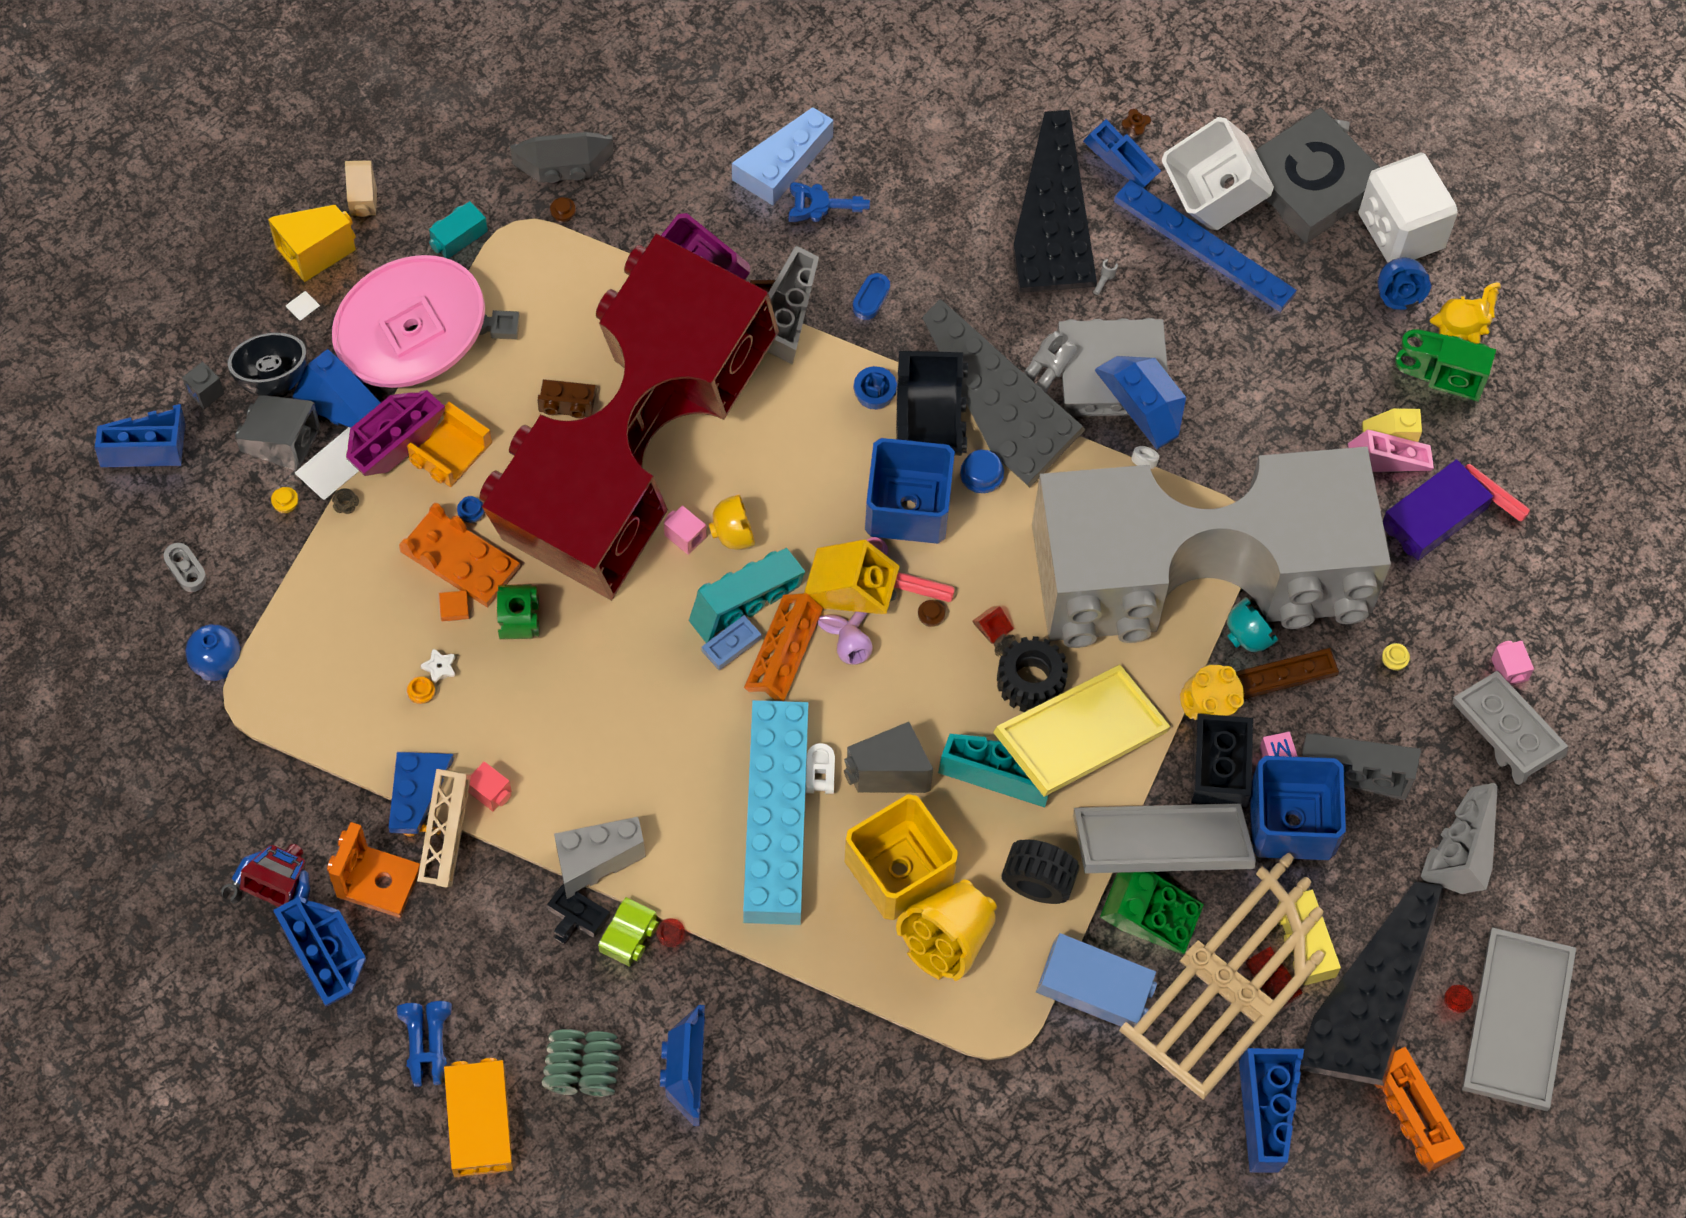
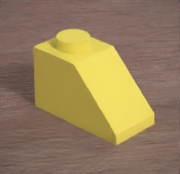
M1391 409L1362 422V431L1365 432L1368 429L1419 442L1422 434L1420 409Z

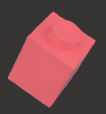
M485 761L472 773L468 793L491 811H494L498 806L505 805L511 797L510 781Z

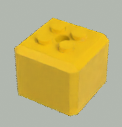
M907 794L847 831L844 862L883 918L895 920L908 907L953 884L958 851L920 798L916 795ZM896 863H902L908 870L905 874L897 875L891 868Z

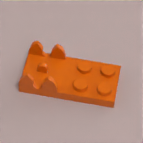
M438 503L431 505L428 514L408 538L403 539L399 544L401 553L460 591L466 590L468 596L487 608L497 597L498 585H507L520 569L519 562L467 530L465 523L460 517L456 515L451 519L448 518L444 509Z

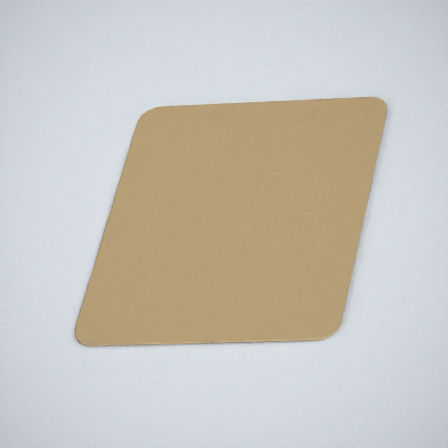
M535 218L514 221L496 230L485 242L468 271L474 276L482 290L487 317H492L493 310L519 312L518 340L491 338L490 332L478 335L470 350L450 369L428 381L412 386L398 387L394 394L419 393L420 391L428 390L444 406L448 401L490 430L491 445L452 487L443 482L441 484L436 482L424 468H416L410 462L409 456H407L387 473L364 476L358 471L337 489L240 651L239 660L229 670L223 687L225 710L234 726L255 741L391 801L397 752L453 754L454 760L447 771L471 775L485 761L510 781L511 797L505 805L498 806L494 811H491L468 793L462 832L562 876L556 848L555 833L638 817L646 857L616 873H609L598 879V883L592 886L589 884L585 887L621 903L627 897L655 911L657 919L964 1055L989 1061L1010 1058L1026 1049L1043 1029L1055 1002L1051 998L1036 993L1053 941L1061 933L1082 942L1113 874L1084 872L1073 818L1074 808L1144 805L1185 714L1180 701L1181 690L1190 677L1207 665L1241 588L1231 582L1214 578H1201L1183 583L1171 591L1165 598L1157 632H1151V636L1141 642L1124 643L1119 640L1118 635L1097 637L1093 644L1086 647L1071 648L1067 647L1063 640L1050 641V646L1056 644L1060 648L1059 654L1064 653L1066 657L1065 663H1068V675L1064 692L1121 665L1171 726L1167 733L1049 794L1045 808L939 774L940 760L949 734L986 737L990 741H999L993 733L995 728L1024 713L1020 711V707L1017 705L1015 708L1011 707L1009 699L1004 701L1001 697L1002 691L999 692L997 688L998 665L1005 648H1010L1011 643L1015 640L1020 643L1023 637L1032 640L1033 636L1039 637L1038 641L1042 642L1044 639L1049 640L1032 530L1039 479L1029 488L1002 463L1004 478L1001 485L994 491L975 493L962 483L960 477L961 465L967 456L973 451L980 449L990 451L966 404V413H961V421H966L967 453H962L961 456H954L946 539L939 544L880 538L888 547L887 556L900 566L898 572L953 586L955 589L951 602H946L894 588L893 590L896 591L897 598L889 603L887 614L867 613L858 626L870 638L873 648L870 657L856 665L846 664L840 660L837 654L839 635L828 633L818 623L816 624L785 701L808 702L807 753L811 746L819 743L827 744L834 751V794H825V791H814V794L806 793L805 788L801 925L743 923L752 700L775 701L766 692H748L744 686L781 599L771 605L768 601L765 602L764 607L751 618L747 614L745 615L762 634V639L721 670H718L703 654L701 647L706 643L689 622V617L697 591L701 586L706 583L712 584L729 572L735 573L749 562L754 561L756 563L764 559L772 551L778 552L787 548L805 570L800 587L789 593L803 594L817 548L871 538L865 531V517L873 443L880 438L896 439L897 390L896 395L886 407L877 410L868 409L862 406L855 396L853 389L854 379L863 369L877 366L889 370L894 375L896 382H898V362L803 324L793 364L766 352L725 420L705 414L686 415L670 421L652 437L644 454L643 469L654 476L668 511L612 601L503 541L484 511V515L480 520L473 523L464 522L467 530L520 563V569L507 585L532 584V586H537L539 610H534V613H537V619L539 620V636H534L533 639L500 640L498 629H501V626L497 623V597L487 608L467 595L469 619L442 622L439 593L460 590L401 553L399 548L400 542L408 538L428 514L429 508L433 503L440 504L446 516L451 519L453 516H458L457 506L463 498L473 496L481 500L480 491L487 477L495 470L503 474L514 457L509 453V446L515 433L522 425L532 428L540 414L563 421L583 419L574 418L570 415L557 414L552 416L539 412L537 399L541 393L543 379L596 385L593 415L608 405L617 394L625 369L614 361L599 325L600 320L596 318V310L603 295L610 289L619 292L629 275L624 273V267L630 253L554 222ZM442 414L440 420L438 421L436 427H437V426L441 423V421L444 419V418H443V414ZM1079 436L1045 473L1137 465L1132 462V457ZM1158 467L1151 469L1152 475L1159 487L1168 496L1181 504L1198 509H1216L1235 503L1234 500L1222 493ZM740 494L751 525L755 545L745 549L734 550L722 545L718 537L713 539L709 523L713 522V511L720 501ZM909 500L901 504L906 510L916 507L915 503ZM682 505L706 524L707 537L689 555L664 535L665 518L670 512H676ZM927 600L938 601L945 609L944 620L934 627L924 625L918 618V608ZM791 603L789 605V608L786 613H788L793 608L795 603ZM823 609L820 616L838 615L849 622L855 612ZM518 610L514 613L518 614L521 613L523 610ZM785 626L778 631L777 636L783 632ZM722 629V630H720L719 632L715 633V634H714V637L717 636L719 633H721L724 629ZM775 649L769 653L767 659L774 654ZM432 650H437L441 655L454 654L455 659L451 667L455 672V676L433 683L435 695L429 702L417 704L411 701L407 694V686L414 678L421 676L432 681L430 673L421 669V664L431 659ZM1029 666L1017 671V674L1023 680L1030 683L1042 682L1047 678L1046 674L1037 667ZM765 673L758 678L757 683L762 682ZM909 721L933 767L931 791L926 793H858L854 784L849 785L844 774V769H846L844 759L847 758V747ZM815 773L814 779L826 780V774ZM444 776L441 789L448 796L452 793L454 778ZM439 793L438 803H439L441 800H443V798H442V796L440 795V793ZM907 794L916 795L920 798L958 851L953 884L966 879L984 896L992 898L997 906V909L994 911L995 923L969 971L957 981L944 976L940 980L924 972L907 955L910 949L905 943L903 936L897 935V919L889 920L883 918L844 862L847 831ZM446 802L438 807L436 811L437 818L443 824L447 821L449 806ZM1025 839L1043 841L1063 849L1078 861L1080 869L1067 902L1060 904L1037 902L1019 895L1002 881L1001 874L1014 842ZM896 863L891 868L897 875L905 874L908 870L902 863Z

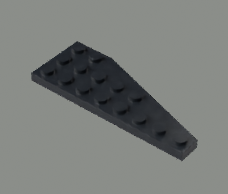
M1070 110L1044 112L1013 244L1019 293L1092 288L1097 285Z
M1416 881L1413 883L1315 1013L1303 1047L1304 1054L1301 1060L1300 1071L1381 1086L1385 1085L1444 894L1443 886Z

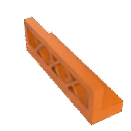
M807 593L783 595L744 686L748 692H766L775 701H785L823 610V607ZM791 603H795L793 608L788 613H786L789 608V605ZM785 626L783 632L777 636L778 631ZM775 649L774 654L767 659L769 653ZM765 673L762 682L757 683L758 678Z

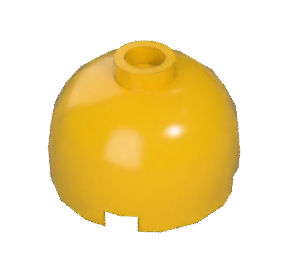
M740 494L720 501L714 508L713 522L709 523L713 539L718 537L722 545L734 550L754 546L753 532Z

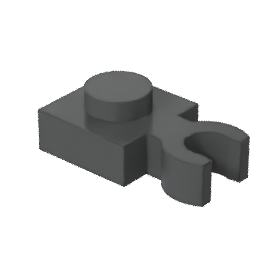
M493 310L492 317H487L485 314L479 335L490 332L491 338L518 340L519 312Z

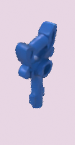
M797 182L790 184V192L795 197V207L789 212V222L803 221L811 218L814 222H819L822 219V215L824 216L828 213L829 208L852 209V212L862 213L863 210H870V200L863 199V196H853V199H830L828 193L823 191V187L820 184H815L812 188ZM805 197L811 200L809 208H805Z

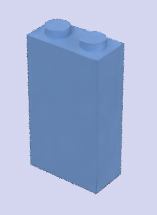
M1059 933L1053 941L1036 993L1120 1027L1125 1022L1134 1027L1148 1011V1008L1144 1006L1147 997L1151 999L1155 992L1157 982L1153 980L1156 971Z

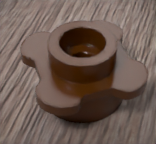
M1130 109L1128 117L1122 120L1121 125L1132 135H1142L1146 125L1151 123V117L1143 115L1137 109Z

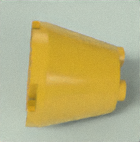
M962 879L960 882L908 907L897 919V935L903 936L905 943L910 949L907 955L924 972L939 980L944 976L957 981L969 971L995 923L994 911L997 909V906L992 898L984 896L970 881Z

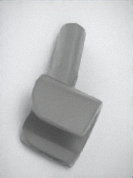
M1108 259L1103 261L1100 272L1101 277L1093 291L1095 295L1100 294L1107 280L1115 277L1118 267L1117 263L1114 268L1110 269L1107 268Z

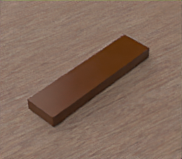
M1331 648L1236 671V675L1243 686L1244 699L1338 676L1339 674Z

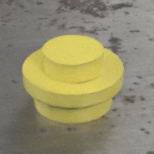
M1391 644L1382 653L1384 665L1391 670L1404 669L1410 660L1408 650L1401 644Z

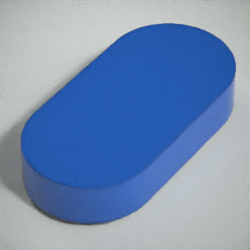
M874 273L865 279L853 300V313L859 319L870 320L878 314L890 292V281L885 275Z

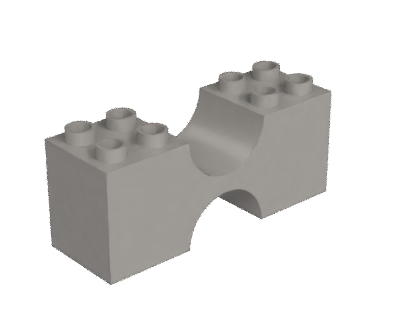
M1368 447L1260 455L1249 492L1237 502L1216 509L1193 508L1172 499L1155 481L1150 465L1044 473L1039 476L1032 530L1048 639L1050 641L1063 640L1067 647H1086L1093 644L1097 637L1118 635L1119 640L1124 643H1137L1148 639L1151 636V632H1157L1167 595L1183 583L1201 578L1225 580L1239 586L1256 601L1265 622L1281 621L1282 626L1288 629L1303 628L1312 624L1315 618L1335 616L1336 621L1340 624H1354L1365 620L1369 613L1373 612L1391 566Z

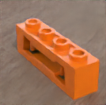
M1406 1046L1395 1051L1385 1085H1374L1378 1089H1382L1386 1096L1385 1102L1389 1111L1392 1114L1396 1113L1401 1122L1400 1129L1406 1139H1411L1416 1148L1415 1155L1421 1165H1426L1430 1172L1460 1157L1465 1148ZM1406 1082L1410 1086L1408 1091L1431 1129L1428 1132V1137L1424 1132L1426 1127L1403 1089L1406 1086Z

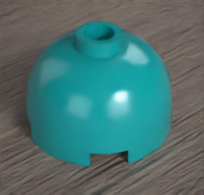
M1245 597L1231 609L1227 617V625L1231 631L1227 637L1236 648L1241 645L1249 652L1264 651L1279 641V639L1274 634L1271 637L1269 636L1273 632L1257 610L1253 607L1248 609L1247 606L1250 604V601Z

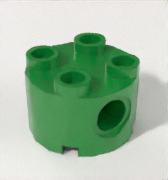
M532 584L498 585L497 623L501 626V629H498L500 640L533 639L534 636H539V620L537 619V613H534V610H539L537 586H532ZM518 610H523L521 613H514Z

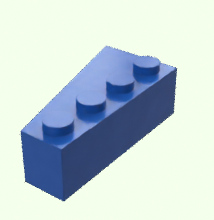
M1247 1048L1239 1058L1250 1173H1278L1288 1163L1293 1130L1292 1121L1296 1109V1093L1300 1081V1065L1304 1049Z

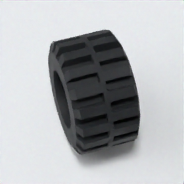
M1033 636L1032 640L1023 637L1020 643L1016 640L1013 641L1010 648L1006 647L1003 651L998 665L997 688L999 692L1002 691L1001 697L1004 701L1009 699L1011 707L1019 706L1022 712H1026V709H1032L1064 693L1068 675V663H1065L1066 657L1064 653L1059 654L1060 648L1056 644L1050 646V640L1044 639L1043 642L1038 641L1039 637ZM1024 667H1037L1046 674L1047 678L1042 682L1030 683L1023 680L1017 674V671Z
M1017 840L1011 846L1001 879L1010 889L1023 897L1041 903L1060 904L1069 900L1080 865L1073 856L1055 845L1038 840Z

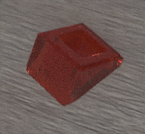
M1000 606L990 607L972 621L991 644H994L1014 629Z

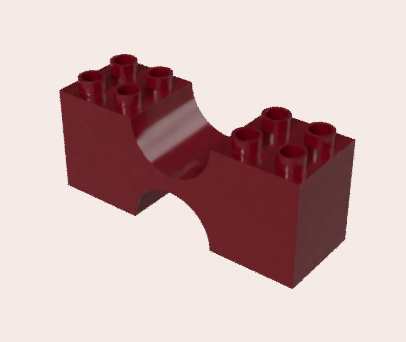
M657 233L647 248L639 244L631 251L624 267V273L629 275L619 292L613 289L608 290L601 298L596 310V318L600 320L599 325L614 361L625 368L623 380L617 394L603 409L583 419L563 421L540 414L532 428L522 425L515 433L509 446V453L514 456L503 474L497 470L493 471L485 480L480 491V499L484 501L482 508L503 541L611 601L668 511L654 476L643 469V458L650 440L664 425L682 416L705 414L725 420L779 333L767 291Z

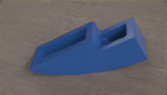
M1107 119L1083 140L1104 162L1142 188L1161 172L1158 166L1128 134L1123 137Z

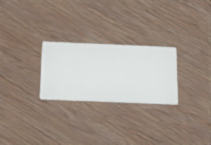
M349 427L295 472L323 500L328 498L359 471L346 459Z

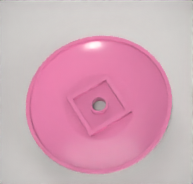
M421 255L389 262L363 277L342 300L332 326L334 351L338 359L359 380L370 385L396 388L428 381L455 365L465 356L476 341L485 316V302L482 290L474 276L465 267L444 257ZM418 325L415 330L407 331L410 326Z

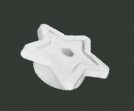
M434 649L431 653V659L421 664V669L430 673L433 683L447 677H454L455 672L451 665L455 655H441Z

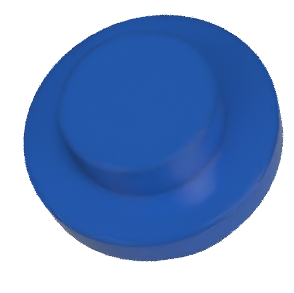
M473 496L463 498L457 506L458 516L468 523L480 520L484 515L482 501Z

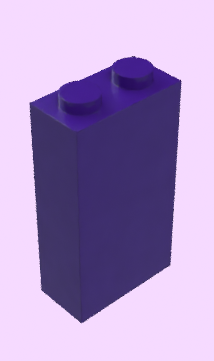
M1456 459L1387 510L1382 521L1383 527L1388 535L1395 537L1402 544L1403 550L1408 555L1413 556L1419 561L1487 510L1493 495Z

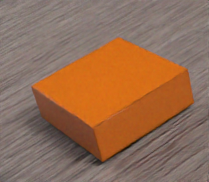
M466 590L439 593L442 622L469 619Z

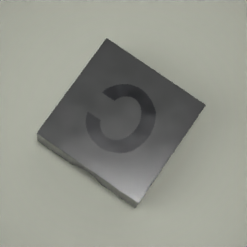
M1321 107L1255 150L1274 186L1271 196L1265 199V201L1278 211L1284 222L1306 244L1334 226L1341 217L1360 208L1372 170L1380 168Z

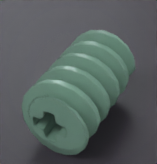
M562 1029L549 1034L548 1040L551 1043L547 1045V1052L549 1054L545 1057L547 1066L543 1069V1073L546 1076L542 1079V1086L563 1095L578 1093V1090L570 1087V1084L579 1083V1078L572 1076V1073L581 1071V1067L573 1063L582 1061L583 1058L582 1055L575 1053L577 1050L584 1049V1045L577 1042L578 1039L586 1038L583 1032Z
M593 1031L586 1034L587 1044L584 1046L586 1055L582 1058V1063L585 1066L581 1068L580 1072L583 1077L579 1079L580 1091L582 1093L597 1097L615 1094V1090L607 1087V1085L615 1084L617 1081L609 1076L610 1073L618 1072L616 1066L610 1065L611 1062H618L620 1060L618 1055L612 1054V1051L621 1050V1045L614 1042V1040L618 1039L615 1034L601 1031Z

